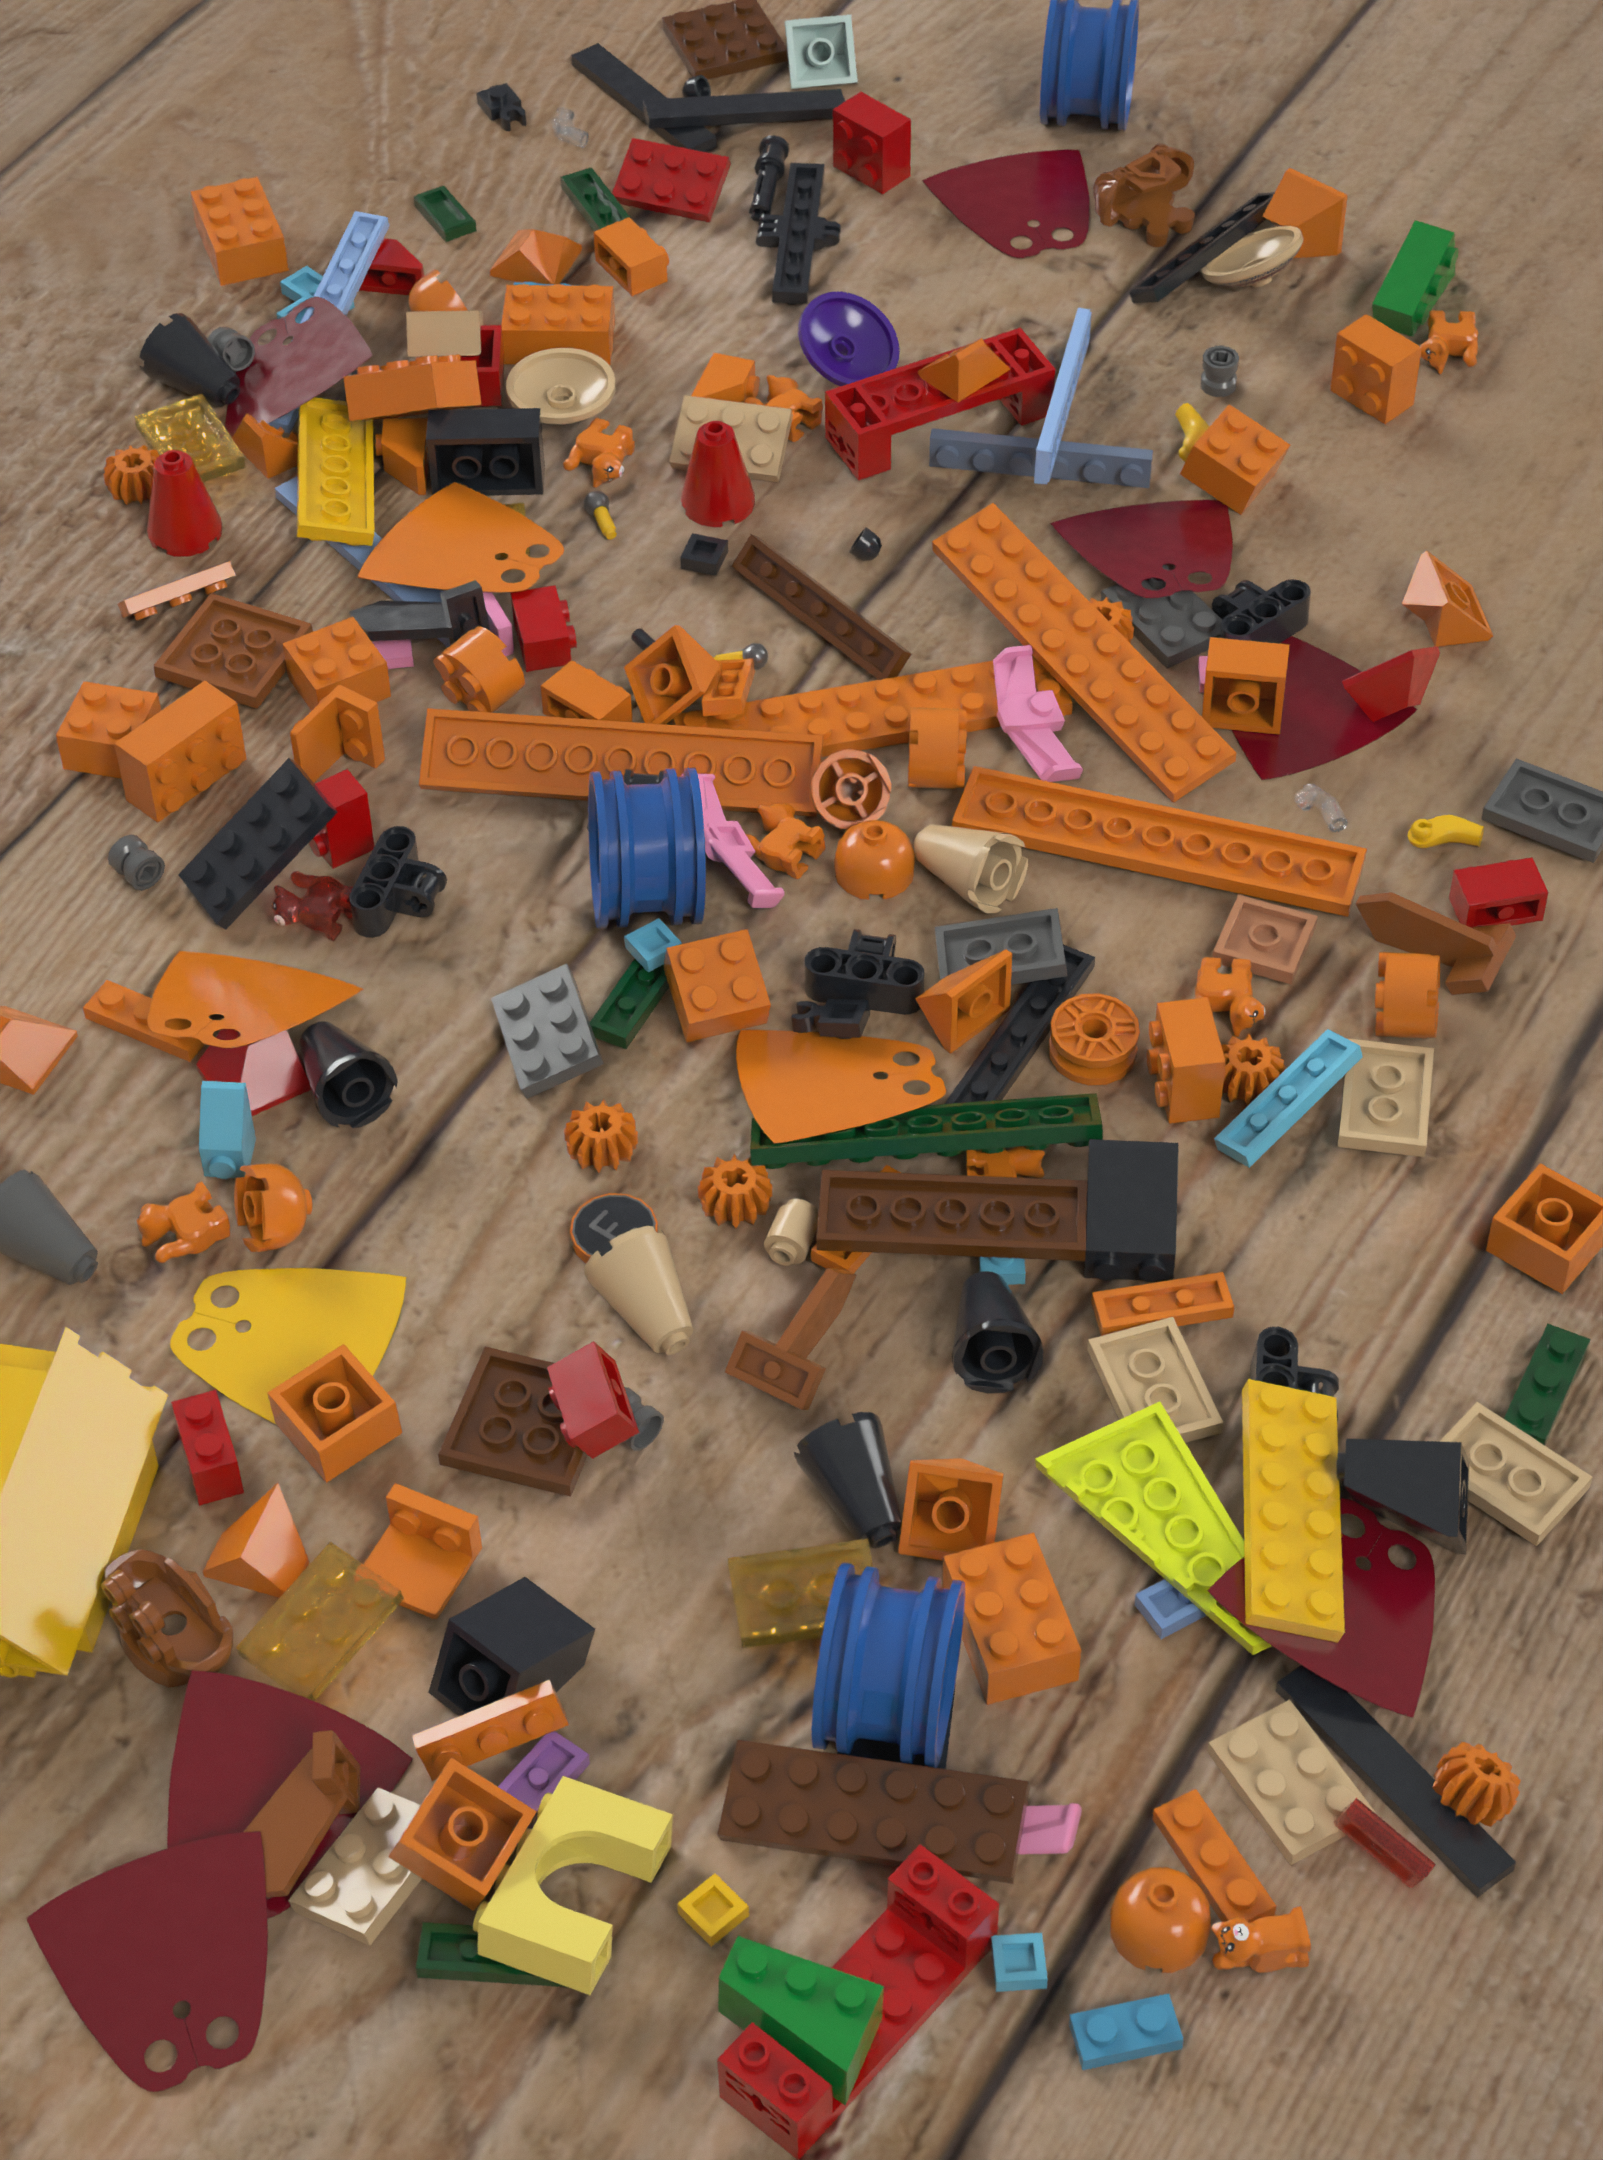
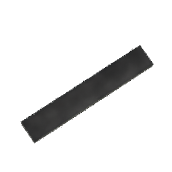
M599 43L571 55L572 65L646 125L643 100L667 98ZM704 126L653 129L673 146L702 152L717 146L716 136Z
M841 89L647 99L643 100V112L649 129L833 119V109L845 102V98Z
M1275 192L1258 193L1133 287L1129 292L1132 302H1159L1267 220L1263 215Z
M1063 944L1068 976L1032 981L1028 984L944 1104L1003 1100L1050 1032V1024L1055 1010L1067 999L1075 996L1095 967V957Z
M1302 1665L1277 1682L1275 1691L1285 1701L1291 1700L1310 1727L1477 1898L1514 1871L1516 1861L1478 1823L1472 1825L1466 1817L1462 1815L1456 1816L1455 1811L1451 1807L1440 1803L1442 1796L1437 1794L1432 1788L1435 1779L1348 1691L1327 1681Z

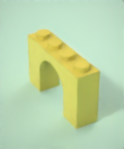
M563 1776L553 1794L547 1792L544 1795L538 1809L537 1821L532 1829L527 1828L519 1840L516 1857L511 1866L505 1864L499 1873L495 1884V1894L490 1902L483 1901L477 1910L473 1922V1930L478 1932V1955L591 1995L611 1958L612 1924L554 1903L542 1892L539 1886L552 1872L567 1865L578 1863L602 1865L652 1883L671 1848L673 1814Z

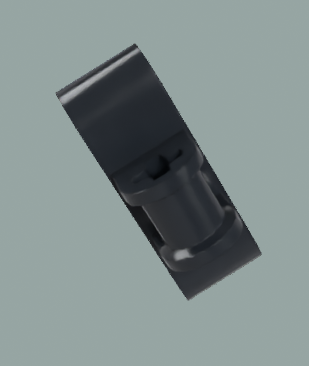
M1291 579L1285 580L1265 591L1249 580L1241 581L1236 585L1234 591L1227 595L1221 594L1212 601L1213 612L1222 619L1220 638L1280 644L1308 624L1311 597L1310 586L1301 580Z
M395 826L386 829L380 835L350 892L349 900L353 926L360 936L367 938L381 936L389 929L397 913L423 918L430 916L435 908L434 899L437 893L441 892L447 884L446 874L440 868L433 864L419 861L416 837L411 829L404 826Z
M854 929L848 950L818 947L807 953L805 956V992L810 999L820 1003H826L827 999L869 1000L870 1010L909 1015L921 1009L916 998L924 993V969L917 961L895 957L896 935L889 934L885 938L862 934L861 930Z
M1278 1326L1266 1328L1259 1334L1250 1365L1249 1379L1334 1397V1394L1339 1390V1378L1328 1370L1298 1366V1341L1292 1332ZM1320 1382L1323 1383L1321 1389H1319Z

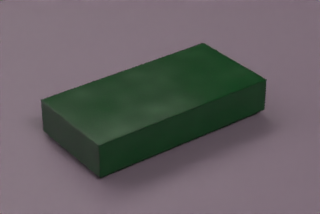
M440 186L414 196V206L445 242L476 232V221L445 186Z

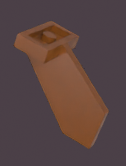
M1392 892L1363 895L1356 902L1358 910L1377 942L1409 953L1439 955L1440 963L1453 967L1445 981L1451 995L1488 992L1516 938L1510 923L1470 928Z
M827 1268L777 1344L750 1331H741L724 1372L801 1410H809L826 1368L806 1358L842 1311L856 1274L846 1269Z
M333 1730L313 1732V1749L307 1753L244 1830V1832L261 1831L267 1898L287 1896L338 1813L350 1814L360 1811L361 1765Z

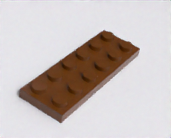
M822 1170L817 1250L1085 1261L1087 1180Z
M737 1739L718 1836L722 1841L897 1867L921 1844L964 1877L1013 1884L1030 1785L1025 1780Z

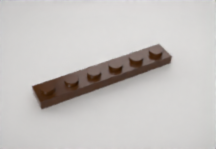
M752 534L749 536L732 564L735 570L878 680L898 677L912 653L761 538Z

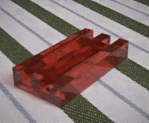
M1357 1798L1345 1807L1334 1820L1335 1826L1409 1888H1413L1425 1879L1436 1865Z

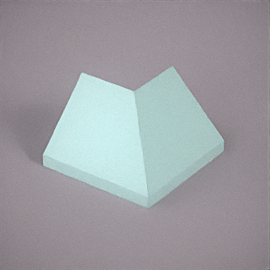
M851 15L784 21L791 89L858 83Z

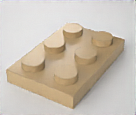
M684 395L669 460L670 466L673 469L688 470L698 429L710 421H721L730 425L734 430L749 478L779 482L793 418L792 410Z
M1348 1039L1360 1045L1363 1058L1344 1075L1337 1147L1425 1157L1434 1048Z
M1173 1317L1088 1339L1087 1351L1119 1420L1160 1401L1185 1443L1222 1433L1223 1420Z
M1476 1402L1440 1440L1441 1442H1461L1470 1461L1468 1501L1535 1546H1538L1591 1486L1593 1478L1591 1475L1479 1402Z
M1291 1700L1278 1705L1208 1743L1207 1753L1290 1865L1299 1862L1373 1821L1374 1809Z
M377 1788L288 1900L294 1912L370 1946L422 1879L388 1857L420 1807V1804Z

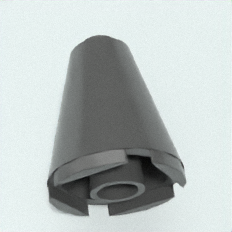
M20 1170L0 1184V1253L68 1285L75 1284L78 1281L80 1283L87 1281L98 1267V1262L96 1261L98 1251L43 1180L32 1171L29 1173L26 1170Z

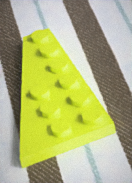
M1160 1401L1035 1458L1036 1468L1252 1655L1272 1646L1236 1619L1208 1592L1210 1587L1225 1572L1245 1556L1244 1540Z

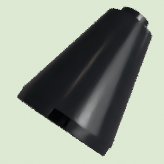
M174 313L169 316L173 320L166 326L159 323L147 337L140 351L139 358L144 361V367L140 366V370L152 379L217 407L233 403L240 393V379L194 321L183 313Z
M330 1022L314 1023L302 1033L299 1047L314 1102L320 1115L335 1127H339L338 1124H350L352 1128H359L377 1120L391 1105L393 1100L390 1098L393 1087L397 1088L398 1079L389 1061Z
M990 1271L978 1272L971 1275L962 1286L952 1352L953 1368L956 1374L964 1379V1384L972 1390L986 1394L1006 1393L1014 1390L1013 1384L1025 1378L1028 1383L1036 1376L1043 1365L1044 1350L1039 1335L1004 1278Z
M858 1412L852 1414L855 1422L841 1426L837 1418L810 1432L797 1444L800 1453L794 1452V1457L797 1464L859 1544L871 1545V1548L876 1549L890 1544L897 1538L896 1532L901 1528L902 1521L882 1423L879 1417L872 1412Z

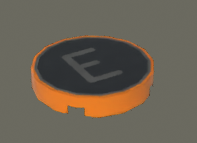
M608 1193L593 1197L579 1207L571 1221L570 1237L576 1255L583 1262L587 1263L597 1250L601 1257L612 1250L613 1247L609 1241L632 1229L653 1226L658 1233V1221L653 1209L642 1199L628 1194Z

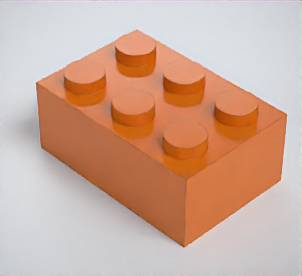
M258 177L242 178L236 182L218 186H206L199 190L190 191L195 224L220 286L289 271L284 236Z
M562 284L506 285L501 323L504 364H517L525 357L542 350L574 348L591 352L611 366L615 328L613 286H565Z
M460 354L440 357L434 355L415 358L416 361L410 362L408 360L387 362L385 366L380 367L379 365L357 367L358 374L343 377L349 421L400 418L426 414L428 410H453L481 405L476 361H461Z
M203 681L114 743L126 800L157 823L172 812L177 811L186 802L208 789L217 780L247 760L237 702L207 681Z
M1034 1533L943 1556L942 1588L950 1589L953 1580L965 1582L962 1640L987 1705L1079 1681L1081 1648Z

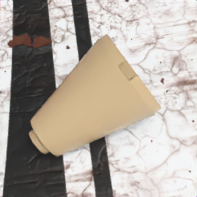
M931 824L920 831L914 840V854L917 861L974 908L984 913H997L1002 909L998 905L1005 901V899L1012 902L1025 880L1028 868V858L1022 856L1021 846L1025 847L1024 842L1008 833Z
M653 1226L632 1229L609 1241L613 1247L612 1250L602 1257L597 1250L590 1257L585 1265L584 1275L595 1290L654 1352H665L667 1355L680 1352L689 1344L690 1340L688 1338L693 1333V1326L667 1237L661 1229L657 1233Z

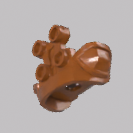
M1158 143L1148 154L1125 165V167H1119L1113 171L1102 173L1096 178L1093 186L1095 211L1100 217V222L1105 226L1112 227L1120 220L1126 228L1133 230L1145 225L1147 227L1146 242L1152 247H1162L1167 243L1169 228L1171 227L1177 233L1190 232L1194 224L1195 213L1187 207L1174 208L1172 204L1175 198L1173 192L1186 187L1193 176L1194 160L1192 156L1177 148Z
M144 1549L123 1554L105 1567V1581L101 1583V1587L113 1606L109 1609L110 1616L117 1625L121 1646L126 1656L143 1675L155 1683L170 1688L188 1684L192 1670L218 1673L228 1663L234 1638L232 1626L226 1617H220L214 1600L196 1572L184 1570L170 1557L166 1559L163 1555ZM169 1615H181L187 1620L184 1630L176 1635H166L161 1631L165 1627L164 1618Z

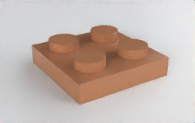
M1238 894L1213 950L1212 958H1221V965L1232 968L1233 959H1249L1251 961L1252 974L1292 985L1316 929L1318 916Z

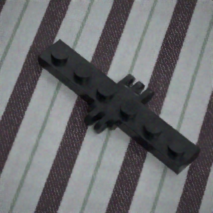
M790 163L783 215L764 214L759 217L756 244L760 247L778 248L772 288V303H785L788 305L808 304L815 250L823 249L825 246H836L840 242L841 225L838 222H830L824 217H819L825 164Z

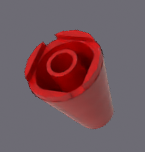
M710 421L698 429L681 493V503L685 509L686 516L699 525L714 528L723 527V522L733 519L734 524H737L747 518L755 506V493L734 430L730 425L721 421Z
M178 450L166 451L157 457L154 463L147 524L148 538L155 549L159 546L166 549L167 555L174 557H189L207 551L211 541L217 537L218 542L221 538L223 528L221 517L190 455Z

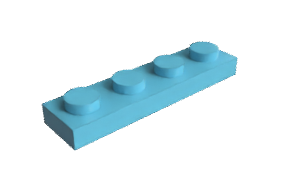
M1327 1029L1214 1138L1217 1150L1250 1168L1363 1058L1360 1045Z

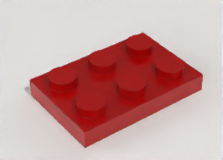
M632 138L612 194L621 205L710 223L731 166L730 159L727 156Z

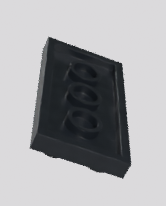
M288 758L178 875L214 922L226 930L338 812L299 764Z

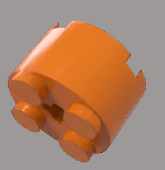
M478 626L468 631L433 660L436 669L440 672L445 682L441 686L444 695L454 704L462 701L467 705L469 711L493 713L517 694L525 685V677L520 664L515 657L510 661L506 658L502 650L507 646L488 629Z
M910 708L908 787L964 788V758L967 740L966 710Z
M1379 952L1378 977H1385V980H1380V983H1376L1375 1008L1383 1009V1012L1377 1011L1375 1035L1377 1037L1435 1038L1437 1035L1439 1013L1440 956L1418 953Z

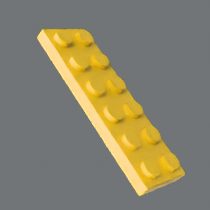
M314 397L298 407L297 537L308 538L312 541L341 542L352 546H372L374 539L373 420L349 421L346 401Z
M1248 1379L1242 1389L1246 1624L1338 1643L1345 1633L1340 1488L1339 1481L1337 1480L1338 1431L1336 1397Z

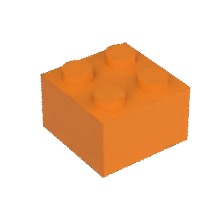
M1365 314L1337 333L1330 391L1383 424H1387L1414 405L1422 347Z
M1229 404L1193 445L1180 475L1242 515L1276 474L1290 444Z
M354 617L283 643L288 678L311 711L323 697L328 696L339 684L375 702L391 697L387 662Z
M1210 637L1202 718L1212 728L1280 735L1289 645Z
M83 681L56 734L63 769L122 779L114 743L161 711L158 693Z
M748 929L666 948L664 971L686 1043L767 1024L771 1003Z
M1208 997L1157 1003L1156 1020L1149 1022V1036L1153 1049H1148L1146 1053L1149 1074H1156L1158 1082H1155L1157 1106L1165 1107L1169 1124L1220 1118L1226 1061Z
M1540 1163L1492 1218L1486 1251L1563 1294L1603 1247V1198Z
M342 1344L267 1392L275 1424L326 1483L402 1434L396 1402L345 1344Z
M451 1757L388 1857L474 1911L489 1892L537 1811Z

